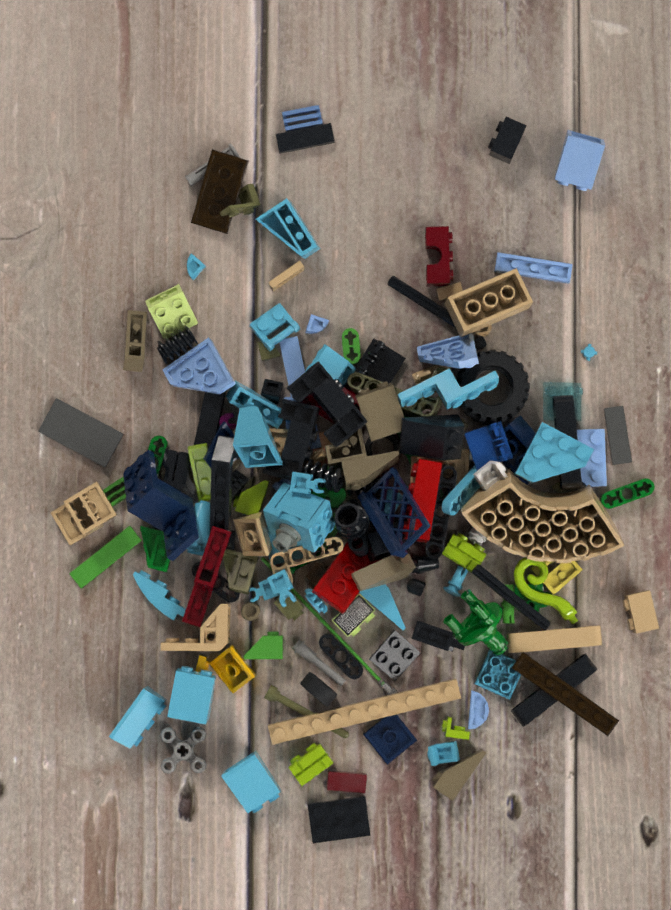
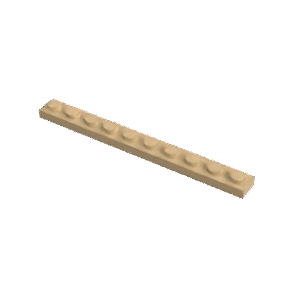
M455 678L269 724L268 729L272 745L461 699L457 679Z

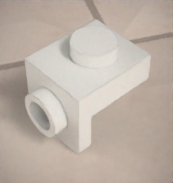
M489 461L473 474L483 490L489 489L500 479L508 477L503 464L497 461Z

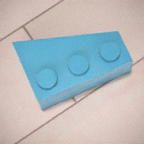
M287 198L255 219L304 259L321 249L294 205Z

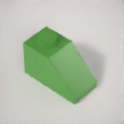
M279 631L267 632V635L262 636L244 655V659H283V635H279Z

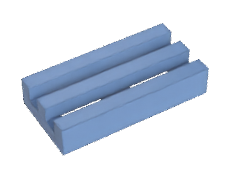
M319 105L282 112L286 132L323 125ZM310 112H316V113H314V114L303 115V116H298V117H293V118H288V119H287V117H290V116H295V115H300V114H305V113H310ZM318 118L317 121L288 126V123Z

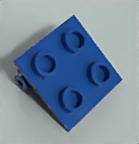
M501 421L464 433L476 470L483 467L489 461L502 462L513 458Z

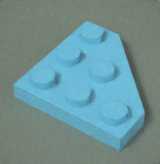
M542 422L515 474L534 483L586 466L594 449Z

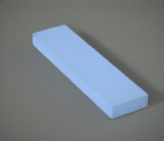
M498 252L494 272L504 274L517 268L522 277L569 284L573 264Z

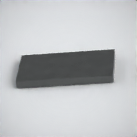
M57 398L38 430L41 434L105 468L124 435Z

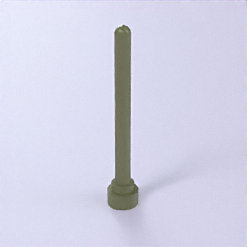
M273 685L269 687L264 697L270 702L278 701L303 716L314 714V712L281 695L278 688ZM342 728L331 730L343 738L349 737V732Z

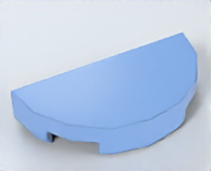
M471 690L468 729H476L487 720L489 707L486 699L479 692Z

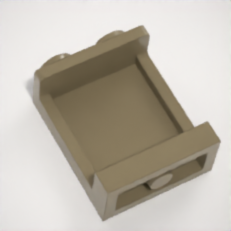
M387 381L377 384V388L372 390L369 388L358 391V395H355L361 414L368 421L365 425L371 442L401 431V422L404 415L392 383L388 384Z

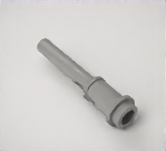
M298 640L292 648L294 653L297 652L309 664L312 662L340 686L346 681L316 656L317 653L306 646L304 641Z

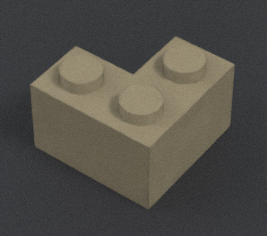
M361 428L336 449L332 444L325 446L329 468L331 466H334L335 469L341 468V461L367 457Z

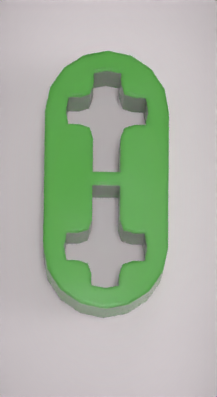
M348 328L342 333L343 357L352 365H355L359 362L361 356L359 334L355 329ZM349 332L356 336V338H353V345H349V340L345 339ZM350 348H353L354 354L358 356L354 358V361L347 358V355L350 354Z

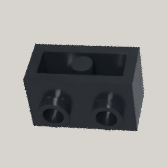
M507 116L504 122L499 121L496 132L499 133L496 139L492 137L488 146L491 149L489 155L510 164L527 125Z

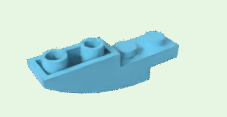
M143 570L140 573L137 571L133 573L142 593L159 611L172 620H176L178 614L182 617L184 616L186 608L179 605L181 601L172 596L167 598L170 592L167 589V584L160 580H157V582L151 580V575Z

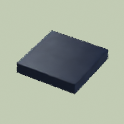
M397 714L380 719L363 733L387 765L417 741Z

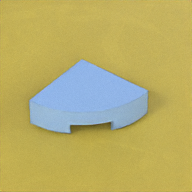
M311 314L305 333L316 334L326 328L329 320Z

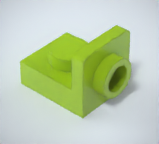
M447 716V719L443 720L442 732H445V737L469 740L470 732L465 730L466 727L454 725V729H451L452 717Z

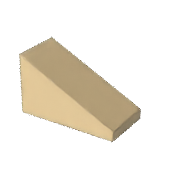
M461 282L438 288L439 301L463 291Z

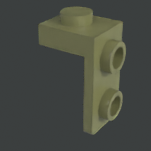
M247 184L241 188L239 194L241 204L228 206L220 212L221 216L228 215L229 217H234L240 213L244 215L253 213L254 209L260 206L254 184Z

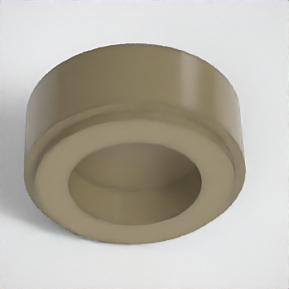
M247 602L241 608V615L247 621H254L260 616V607L255 602Z

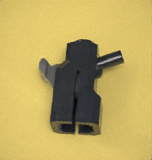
M165 449L162 465L165 467L166 472L163 482L180 492L189 490L192 495H195L196 487L189 476L191 466L189 453Z

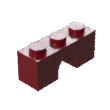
M449 226L425 228V249L436 250L441 257L438 263L426 266V287L448 286L450 281L454 279L453 269L450 270V262H453V251H449V243L453 242L452 232H449Z

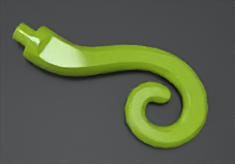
M527 557L519 560L514 570V581L519 591L532 601L554 607L564 620H569L571 624H575L578 621L575 616L577 611L570 602L560 596L535 591L528 586L524 579L525 569L534 565L540 569V574L537 577L529 574L527 580L533 585L545 582L548 576V567L545 562L530 560Z

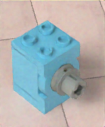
M287 483L281 485L263 509L269 534L276 536L272 544L283 553L296 545L303 546L304 549L315 553L318 547L323 545L328 533H331L335 527L330 501L313 494L290 491V485Z

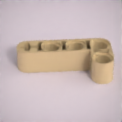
M338 537L325 539L326 546L331 545L332 540L339 542L340 546L337 547V551H334L333 548L327 549L329 553L325 554V548L322 545L319 556H313L303 546L289 549L285 553H275L270 558L273 575L285 569L292 583L293 578L290 567L338 554L343 550V541ZM296 550L301 551L303 554V558L299 562L292 559V553ZM276 556H282L284 559V564L281 567H276L273 564V559Z

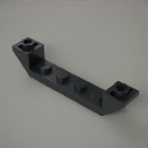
M218 436L211 462L210 532L212 526L230 531L231 535L226 549L234 550L235 530H231L233 460L238 454L233 447L234 437Z

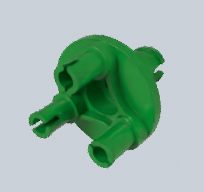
M470 589L464 591L461 598L469 605L471 613L462 623L453 614H449L445 617L443 623L453 632V636L461 645L469 646L481 641L496 656L503 654L508 649L506 645L509 643L496 627L502 617V608L496 602L485 604Z

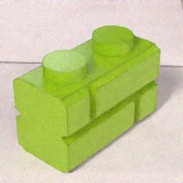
M458 533V535L453 534L443 549L442 555L472 573L473 568L477 564L481 565L487 554L483 552L485 549L476 543L474 546L467 542L468 538L461 533Z
M315 743L311 744L305 749L307 753L301 757L298 754L290 760L291 764L288 768L301 786L334 763L321 743L317 745Z

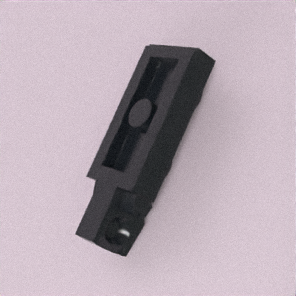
M417 620L411 639L446 651L453 652L454 647L464 650L465 646L458 642L453 636V632Z

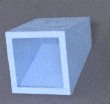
M567 130L555 173V180H558L557 183L564 186L569 184L576 185V189L582 191L592 190L605 148L604 139Z

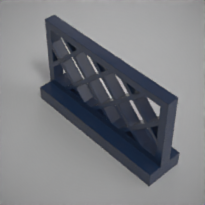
M392 467L367 493L361 492L357 496L384 544L393 556L404 558L408 554L407 549L431 527L396 468ZM394 476V487H388L389 479ZM379 489H382L381 500H377L374 495ZM388 490H393L392 500H386ZM398 490H402L404 493L402 501H397ZM385 503H391L389 514L384 512ZM396 504H402L400 515H395ZM407 505L412 506L411 516L406 515ZM394 517L400 518L398 529L393 527ZM405 518L410 519L409 530L403 529ZM416 519H420L423 524L418 530H414ZM403 532H408L407 541L403 544L402 534Z

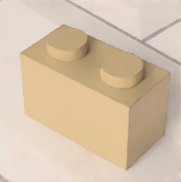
M650 590L624 595L623 606L625 611H628L630 619H627L629 629L633 630V633L637 634L659 629Z

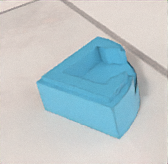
M191 253L187 260V271L194 281L206 265Z

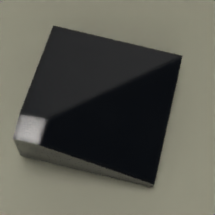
M265 379L261 396L278 405L283 382Z

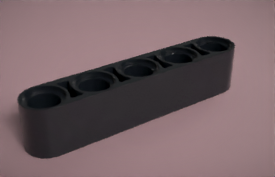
M226 391L222 394L205 392L194 445L207 443L209 449L219 428Z
M573 395L553 396L555 429L578 441ZM581 469L559 475L561 490L580 489L582 487Z
M444 464L441 468L430 540L425 543V552L432 559L439 558L444 548L450 515L444 514L439 516L435 511L438 507H442L443 500L446 498L440 496L439 491L442 488H448L450 493L455 488L457 471L451 464ZM445 469L453 470V475L450 478L443 477ZM434 526H441L442 532L440 534H433L432 529ZM433 544L439 546L438 551L435 553L428 551L429 547Z
M585 653L556 676L575 688L595 673L597 667ZM538 688L516 705L511 712L522 727H524L555 704L557 700Z

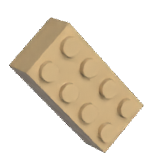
M516 268L449 296L445 306L460 337H464L529 309L533 301Z

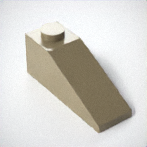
M132 310L127 312L123 370L142 372L147 312Z
M399 451L341 461L346 490H359L399 462Z
M409 553L404 558L391 555L352 573L351 576L360 592L405 579L416 567Z
M480 749L443 769L442 772L438 771L432 779L434 782L433 787L453 801L486 752Z

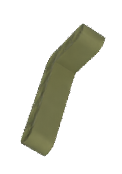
M437 368L432 377L447 370V368ZM352 373L347 380L349 390L353 391L356 395L362 389L369 388L372 390L377 388V384L382 383L361 373ZM355 382L361 383L359 386H353ZM394 387L398 397V394L404 390ZM430 396L427 398L422 397L412 407L404 406L401 409L403 415L408 417L436 416L443 402L439 396L435 398ZM429 409L431 413L423 414L422 411Z

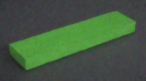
M128 526L69 574L82 589L142 540L134 529Z

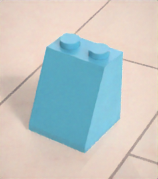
M259 407L239 408L233 447L245 468L282 465L283 461L272 432Z
M188 666L178 668L175 673L167 717L206 725L210 718L216 675H212V671L208 670L196 672L193 671L192 667Z
M257 751L237 762L221 775L247 813L251 811L256 813L263 808V803L266 801L271 803L280 797L278 793L281 792V789Z

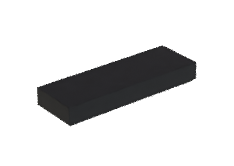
M331 123L276 134L279 154L335 143Z

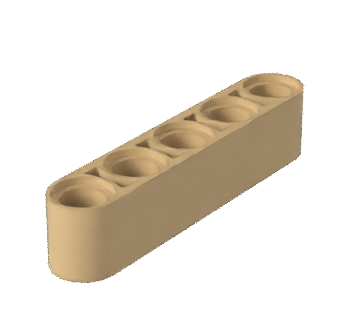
M601 625L506 634L509 643L507 645L508 653L602 645Z

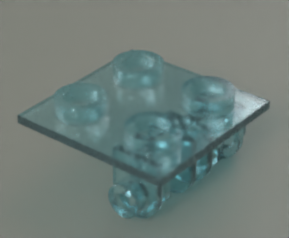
M543 382V420L554 421L553 396L573 395L576 421H581V395H583L581 383Z

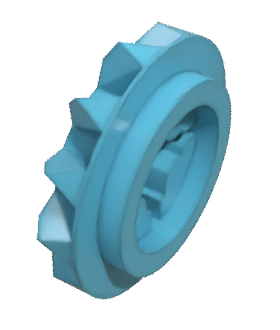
M307 588L304 591L307 600L319 613L323 612L325 614L328 611L327 606L322 600L312 593V589Z

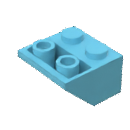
M325 344L317 352L312 363L306 368L307 371L319 361L330 376L341 383L342 387L346 385L349 375L356 370L348 360Z

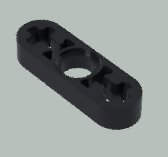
M200 562L195 563L192 567L194 577H196L198 571L196 567L200 565ZM218 574V577L221 579V585L218 588H214L213 591L227 602L237 601L240 597L239 592H235L236 597H231L230 599L227 598L228 593L223 590L222 594L219 592L224 587L225 582L228 583V580L221 574Z
M324 634L320 637V648L350 679H358L362 676V665L333 635ZM323 638H332L331 644L334 647L338 644L340 647L335 649L331 655L329 651L332 649L329 646H323ZM338 651L346 653L347 658L344 662L336 660L335 655ZM351 658L353 662H350L353 667H359V674L350 675L351 669L348 666L344 669L342 665H345Z

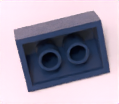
M520 415L504 428L513 458L502 461V463L519 480L527 485L530 482L517 476L515 472L536 433Z

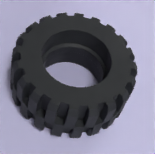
M496 350L481 351L477 354L479 364L471 368H461L456 380L460 387L475 381L478 375L486 370H497L503 373L509 381V395L504 402L498 405H487L478 398L463 401L460 408L462 407L464 413L472 417L476 422H483L486 425L500 421L501 423L506 422L522 410L528 399V391L530 389L528 373L524 371L523 364L521 362L518 363L513 355H507V352H497Z

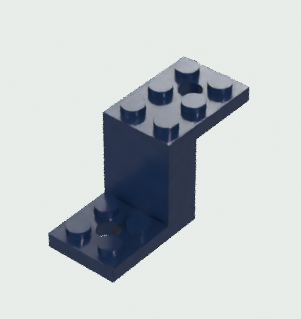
M147 450L130 467H127L123 473L127 510L163 531L167 558L174 561L199 538L193 499L157 478L154 453Z

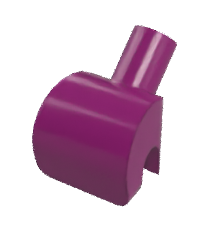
M223 414L220 418V426L225 422L231 430L236 428V423L230 424L228 422L229 418L234 417V414Z

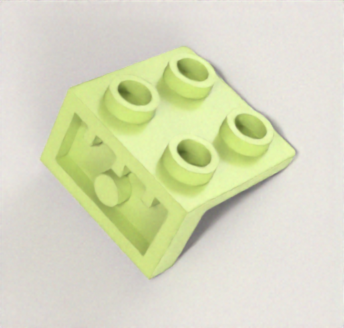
M179 284L145 300L163 338H170L171 333L178 334V329L184 331L185 325L190 328L198 324Z

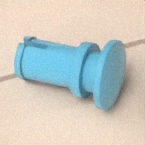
M457 566L451 581H448V587H443L448 594L456 597L461 596L458 591L462 589L461 585L469 572L467 569L463 570V567Z

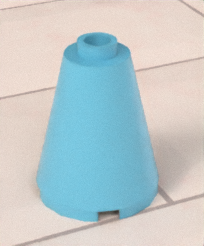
M201 500L200 503H195L194 505L199 538L187 548V552L203 556L210 535V503Z

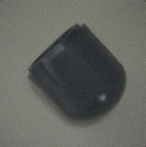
M412 578L407 583V591L420 597L426 583Z

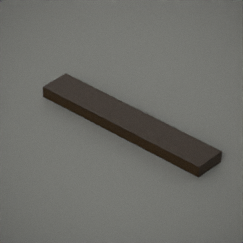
M524 652L520 654L511 667L606 736L610 735L619 722L617 718Z

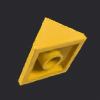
M231 645L210 662L212 668L232 693H235L256 676L234 645Z

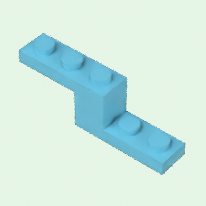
M449 368L399 393L398 400L401 407L411 406L422 397L427 398L434 391H437L446 409L451 407L454 409L459 407L463 401L467 399L473 400L485 390L491 391L496 388L497 384H499V376L496 371H493L460 387Z

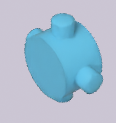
M588 344V347L580 352L587 361H590V358L597 355V351L591 347L592 344Z

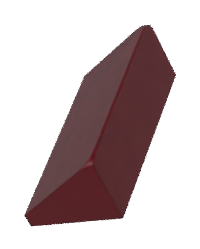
M328 770L327 790L365 793L367 773Z

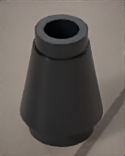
M425 556L411 558L416 567L412 573L417 575L439 569L438 558L432 559Z

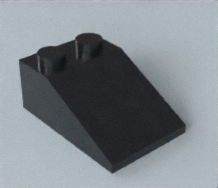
M458 414L402 418L399 453L437 460L461 459L465 426Z

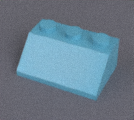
M149 686L143 688L109 737L130 749L134 745L137 747L144 738L141 734L145 729L149 731L155 721L152 719L156 713L160 715L165 709L166 705L164 702L166 699Z

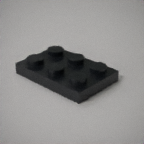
M365 796L308 803L313 844L371 836Z

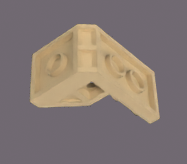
M231 603L220 604L200 627V642L199 638H187L185 642H179V638H166V641L161 642V651H221L230 643ZM212 633L214 638H209V634Z

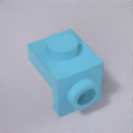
M457 741L437 743L429 746L427 756L429 761H431V766L459 761Z

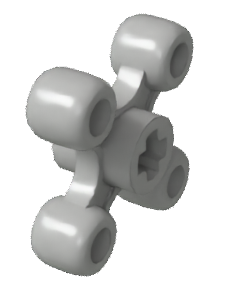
M171 727L162 730L160 735L162 741L171 744L174 750L171 757L165 758L161 762V770L164 773L174 772L177 763L182 760L189 762L191 769L195 773H202L206 769L205 759L196 756L194 753V746L206 738L204 728L195 727L191 731L190 737L186 740L179 739L176 731ZM197 731L201 732V738L196 737L195 733ZM170 732L171 738H167L165 733ZM182 745H185V749H188L185 755H183L182 751H179ZM167 762L171 763V769L166 768L165 764ZM196 762H200L202 768H197Z

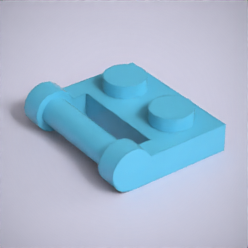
M278 303L249 324V327L269 351L273 350L275 345L287 336L300 330L298 323L292 319L281 303ZM285 323L289 325L272 339L267 338L268 335Z

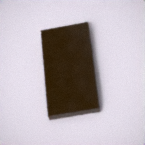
M212 149L191 223L228 234L232 217L228 215L221 216L220 212L230 205L237 204L249 160Z

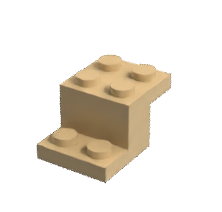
M98 482L93 483L63 501L64 505L50 512L70 546L104 526L105 522L117 516Z

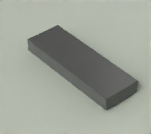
M624 407L604 408L612 465L631 463L632 458Z

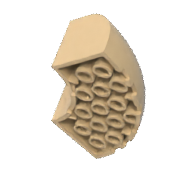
M508 469L505 471L508 476L506 479H500L487 490H483L480 487L461 509V513L468 522L491 543L497 544L509 553L527 557V559L556 563L586 561L599 555L609 554L625 546L614 522L590 485L568 493H548L526 485Z

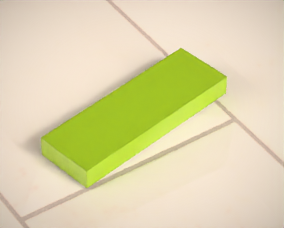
M207 443L188 446L199 502L201 500H211V469L204 460L208 451Z

